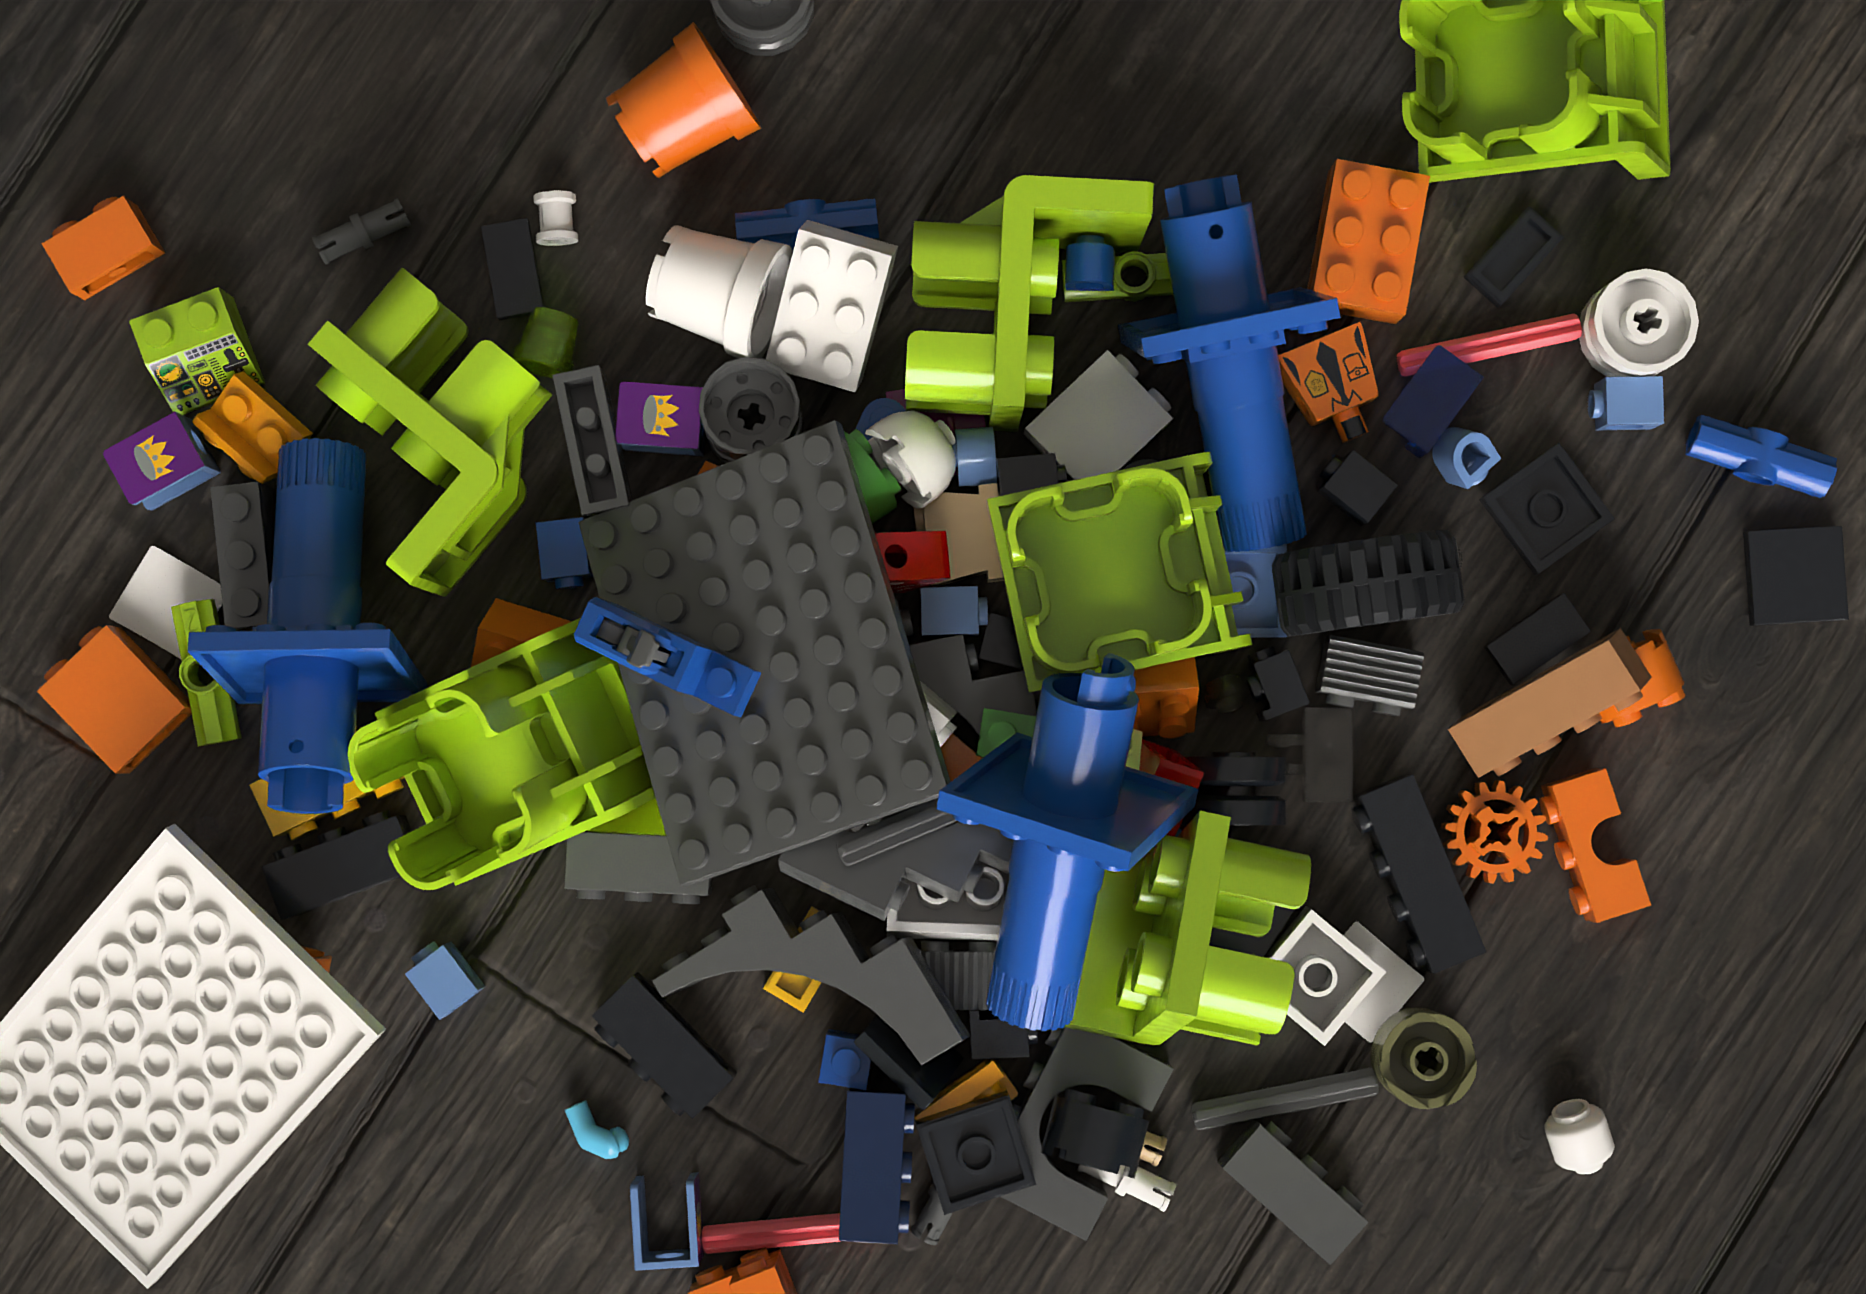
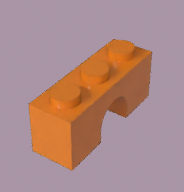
M1606 768L1591 769L1541 785L1544 797L1539 798L1541 812L1546 816L1547 824L1554 825L1559 842L1554 843V850L1561 868L1569 870L1574 887L1569 888V896L1575 912L1578 915L1583 914L1586 921L1599 923L1651 906L1637 860L1623 858L1610 863H1604L1595 855L1592 849L1591 838L1595 827L1601 821L1621 814Z

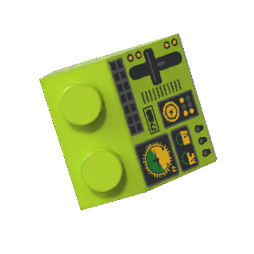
M219 287L129 320L144 363L173 412L184 415L215 403L232 376L242 371L260 386L265 384L234 298Z

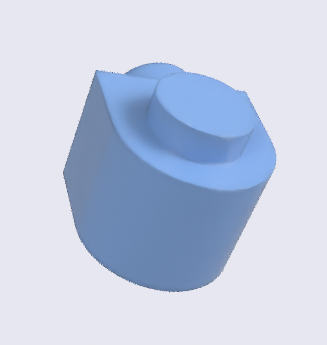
M993 427L955 429L956 443L952 445L956 458L955 467H957L959 487L997 483Z
M1450 427L1442 431L1436 438L1432 450L1434 463L1445 481L1466 489L1483 481L1488 475L1489 470L1501 460L1500 455L1487 436L1459 427Z

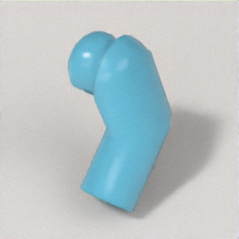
M586 1100L564 1109L576 1140L582 1149L604 1159H613L618 1157L619 1152H623L628 1148L629 1137L626 1131L621 1127L607 1130L597 1126Z

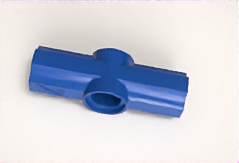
M806 199L787 203L781 209L735 213L737 240L755 244L763 239L787 244L791 247L792 252L798 230L807 220L880 241L875 199L828 204L820 199Z
M1700 415L1696 418L1686 441L1685 455L1732 469L1735 476L1749 482L1769 486L1778 484L1818 498L1826 496L1837 472V458L1788 443V437L1775 431L1757 427L1745 429L1709 416Z

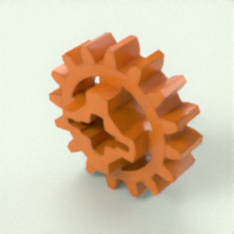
M1495 780L1491 791H1489L1485 782L1475 783L1476 795L1473 796L1470 792L1461 790L1458 795L1463 804L1461 806H1447L1446 810L1454 816L1453 822L1441 823V829L1452 832V838L1442 844L1444 848L1457 850L1458 853L1451 860L1454 866H1460L1465 863L1469 864L1466 876L1475 878L1482 870L1483 879L1486 883L1494 884L1497 873H1500L1504 882L1514 881L1513 869L1516 868L1521 873L1528 874L1531 869L1526 860L1529 857L1542 858L1543 854L1534 847L1536 841L1548 840V835L1537 832V825L1542 824L1547 819L1545 815L1532 814L1531 810L1538 803L1535 798H1528L1523 801L1520 799L1523 792L1522 787L1513 786L1506 793L1504 781ZM1500 800L1511 806L1504 808L1499 813H1494L1484 802ZM1468 818L1471 821L1470 837L1465 840L1464 828ZM1488 823L1502 825L1498 831V835L1501 838L1500 841L1487 840L1486 837L1491 832ZM1523 825L1524 837L1520 845L1518 843L1519 827ZM1489 851H1495L1505 861L1489 864L1478 858L1484 856Z

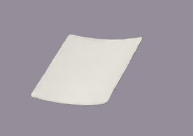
M151 546L109 614V618L181 659L171 607L192 601L215 599L218 613L222 606L221 585L163 550Z
M1354 922L1343 936L1386 971L1345 1021V1023L1371 1043L1381 1025L1403 1007L1424 982V977L1359 922Z

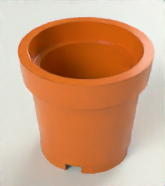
M694 22L673 38L674 46L624 86L606 97L609 106L618 102L622 111L615 115V118L643 161L647 162L654 158L660 166L652 171L657 178L662 177L679 165L733 136L739 141L762 128L734 79Z

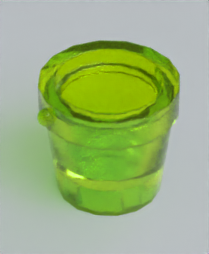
M544 307L534 308L520 342L514 348L512 358L528 372L553 379L552 375L573 371V355L579 325L578 320L558 310Z

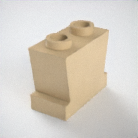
M997 483L978 485V494L942 492L925 507H914L916 531H946L951 578L931 584V587L943 586L982 574H987V583L1004 581L987 499L999 496Z

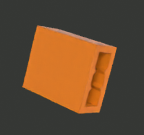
M106 625L102 628L98 626L89 631L80 640L79 646L81 649L69 661L63 659L47 671L44 676L47 682L37 692L115 774H130L192 715L189 698L121 627Z

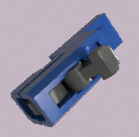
M598 597L588 601L574 632L575 642L675 691L695 696L737 717H742L761 675V672L683 634L671 631L619 604Z

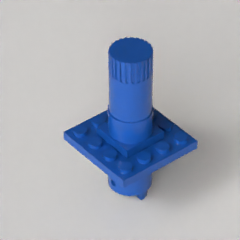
M1237 174L1165 188L1164 193L1169 217L1160 219L1177 312L1118 324L1120 341L1147 360H1152L1153 364L1167 363L1179 359L1186 361L1194 410L1198 414L1204 452L1211 453L1213 462L1208 468L1212 496H1221L1222 506L1216 510L1224 551L1245 552L1261 550L1297 541L1306 536L1307 532L1283 400L1285 392L1277 345L1286 344L1284 329L1298 330V334L1328 329L1327 320L1341 318L1338 300L1336 297L1302 287L1267 294L1252 202H1241Z
M306 438L287 442L279 448L272 582L269 584L267 624L253 627V631H237L230 626L212 625L206 627L205 632H189L188 653L238 704H262L258 776L269 782L267 806L274 810L289 813L321 814L335 812L343 808L344 784L354 780L350 772L347 751L350 740L356 733L357 702H398L427 688L426 680L391 629H386L384 625L378 623H361L363 590L360 587L366 453L356 445L353 446L351 443H344L339 440Z
M1112 653L1104 656L1101 673H1095L1094 670L1087 669L1083 673H1058L1046 677L1042 683L1033 737L1018 732L939 791L937 810L953 814L955 820L964 824H983L999 829L1003 836L1013 839L1008 866L1010 875L986 1005H988V1010L992 1011L994 1016H998L1001 1021H1006L1012 1026L1016 1025L1023 1029L1028 1028L1034 1031L1057 1030V1028H1064L1065 1025L1070 1024L1074 1016L1097 895L1102 887L1105 870L1115 872L1129 871L1195 807L1197 788L1126 766L1139 698L1134 692L1136 688L1134 666L1128 660Z

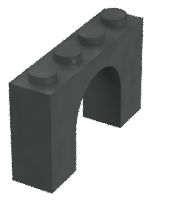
M1064 1027L1057 1028V1030H1049L1044 1043L1050 1046V1049L1043 1063L1035 1060L1029 1069L1022 1085L1029 1090L1021 1106L1015 1103L1012 1104L1037 1185L1000 1197L1087 1241L1108 1200V1196L1105 1190L1056 1165L1047 1155L1041 1153L1042 1146L1039 1129L1046 1107L1055 1096L1065 1089L1077 1085L1091 1084L1107 1088L1153 1111L1174 1068L1166 1061L1125 1040Z

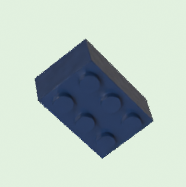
M847 1091L839 1241L898 1244L899 1233H908L910 1200H900L901 1183H911L912 1152L903 1151L904 1133L913 1134L915 1103H905V1093Z

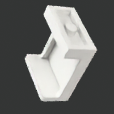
M1107 350L1025 427L1023 434L1042 454L1055 453L1056 465L1065 464L1067 480L1072 481L1120 470L1161 430L1167 427L1173 418L1168 413L1171 409L1168 401L1154 388L1147 392L1135 379L1139 373L1132 363L1122 354L1114 357Z

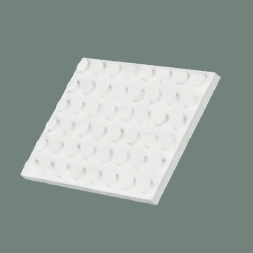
M173 824L163 830L0 1022V1145L148 1289L188 1248L381 1036L386 1028L176 824Z

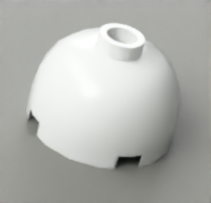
M905 411L893 413L866 430L865 434L873 436L868 442L873 450L871 456L879 470L884 467L887 468L908 491L901 496L908 504L915 508H923L935 500L949 486L955 473L956 458L952 445L956 443V440L950 428L943 421L938 420L934 422L922 413Z

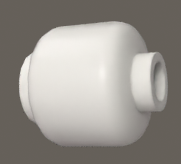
M1571 1099L1555 1106L1544 1125V1129L1556 1164L1564 1169L1576 1171L1578 1174H1591L1601 1169L1603 1163L1611 1157L1615 1148L1603 1110L1583 1099Z

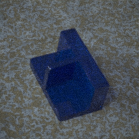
M1438 345L1431 351L1411 380L1403 386L1402 392L1383 416L1382 420L1387 426L1409 441L1404 448L1420 459L1429 453L1484 377L1444 347Z

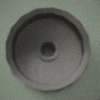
M710 0L721 34L735 48L754 56H774L792 49L807 34L814 18L815 0Z

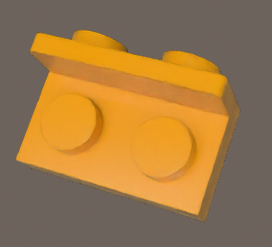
M244 371L234 374L211 409L198 413L192 421L203 432L204 438L211 445L222 449L238 464L243 474L262 484L277 478L279 448L282 445H285L287 442H293V440L310 439L313 435L305 425Z
M995 1058L985 1059L941 1090L934 1101L924 1110L919 1107L916 1108L914 1117L918 1120L1006 1090L1010 1100H1013L1017 1097L1018 1092Z

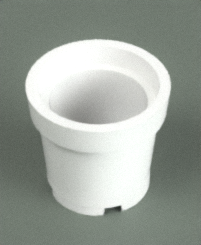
M679 225L673 226L663 239L664 242L671 244L666 256L656 254L651 267L646 290V305L654 309L648 313L649 316L669 322L724 346L727 354L736 358L761 359L767 351L772 337L793 254L791 247L787 244L763 239L754 244L694 231Z

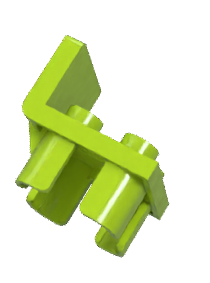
M1664 0L1401 1L1399 10L1400 33L1402 39L1415 49L1416 91L1403 93L1402 115L1407 130L1418 140L1419 174L1429 175V183L1611 160L1618 161L1638 180L1670 176Z
M1022 175L1014 178L1007 185L1004 196L961 223L914 221L911 262L913 270V301L920 307L994 311L993 334L923 330L911 333L907 340L906 411L989 415L988 427H993V431L1018 432L1024 408L1046 409L1047 396L1051 395L1054 336L1028 335L1029 314L1051 315L1052 299L1056 297L1059 249H1066V246L1076 243V237L1097 235L1104 237L1105 244L1113 246L1115 252H1138L1152 218L1154 183L1147 181Z
M401 267L346 334L327 321L308 345L332 364L316 386L361 423L365 422L382 436L398 419L407 429L391 449L437 486L440 484L446 489L386 561V565L411 586L445 597L525 503L527 487L521 478L525 427L551 398L552 394L543 388L532 374L495 343L483 340L472 349L430 401L420 394L421 391L464 342L469 330L467 325L445 307L430 289Z
M1210 452L1187 455L987 499L1028 693L1040 691L1043 680L1053 674L1083 673L1087 669L1094 670L1095 673H1101L1104 656L1108 653L1128 660L1137 670L1197 656L1239 649L1253 644L1251 634L1238 636L1232 606L1242 602L1243 596L1241 591L1233 593L1216 515V510L1222 506L1221 496H1207L1203 473L1213 463Z
M581 618L528 640L375 712L378 720L363 726L352 736L347 755L351 775L359 790L368 793L404 776L426 822L425 825L388 844V854L395 869L410 885L422 890H435L453 882L457 886L609 822L656 798L618 662L575 642L574 632Z
M1199 811L1177 837L1165 835L1156 844V847H1153L1129 871L1115 872L1105 870L1102 887L1097 895L1073 1020L1069 1025H1065V1027L1149 1045L1162 1044L1180 1029L1252 1045L1260 1044L1261 1035L1259 1033H1278L1285 1021L1291 1000L1295 978L1293 967L1284 961L1209 946L1211 931L1213 927L1256 937L1266 935L1271 929L1275 906L1297 909L1306 902L1311 876L1310 856L1228 838L1231 817Z

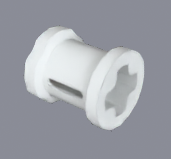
M561 190L534 194V203L539 206L540 232L536 234V243L546 246H562L577 243L578 233L573 231L572 204L576 202V194L571 191Z

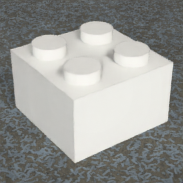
M1305 906L1264 956L1265 958L1287 962L1293 967L1295 978L1287 1015L1324 1046L1386 973L1382 967L1307 906Z

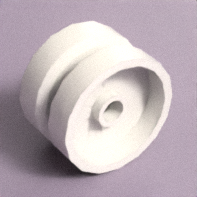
M1647 268L1626 272L1592 295L1582 310L1580 317L1582 336L1579 337L1581 350L1591 366L1606 377L1655 376L1683 359L1695 342L1699 324L1695 301L1684 284L1666 272Z

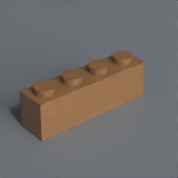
M1620 628L1461 716L1448 728V731L1478 778L1494 770L1497 776H1500L1522 762L1519 756L1533 749L1539 755L1562 741L1559 736L1562 732L1573 727L1576 733H1580L1595 725L1602 719L1599 714L1601 711L1613 705L1617 711H1621L1636 703L1643 697L1640 690L1652 677Z

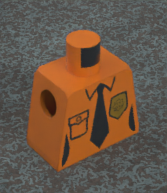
M1361 322L1278 355L1283 384L1311 426L1333 419L1342 443L1369 432L1359 407L1378 397V389Z

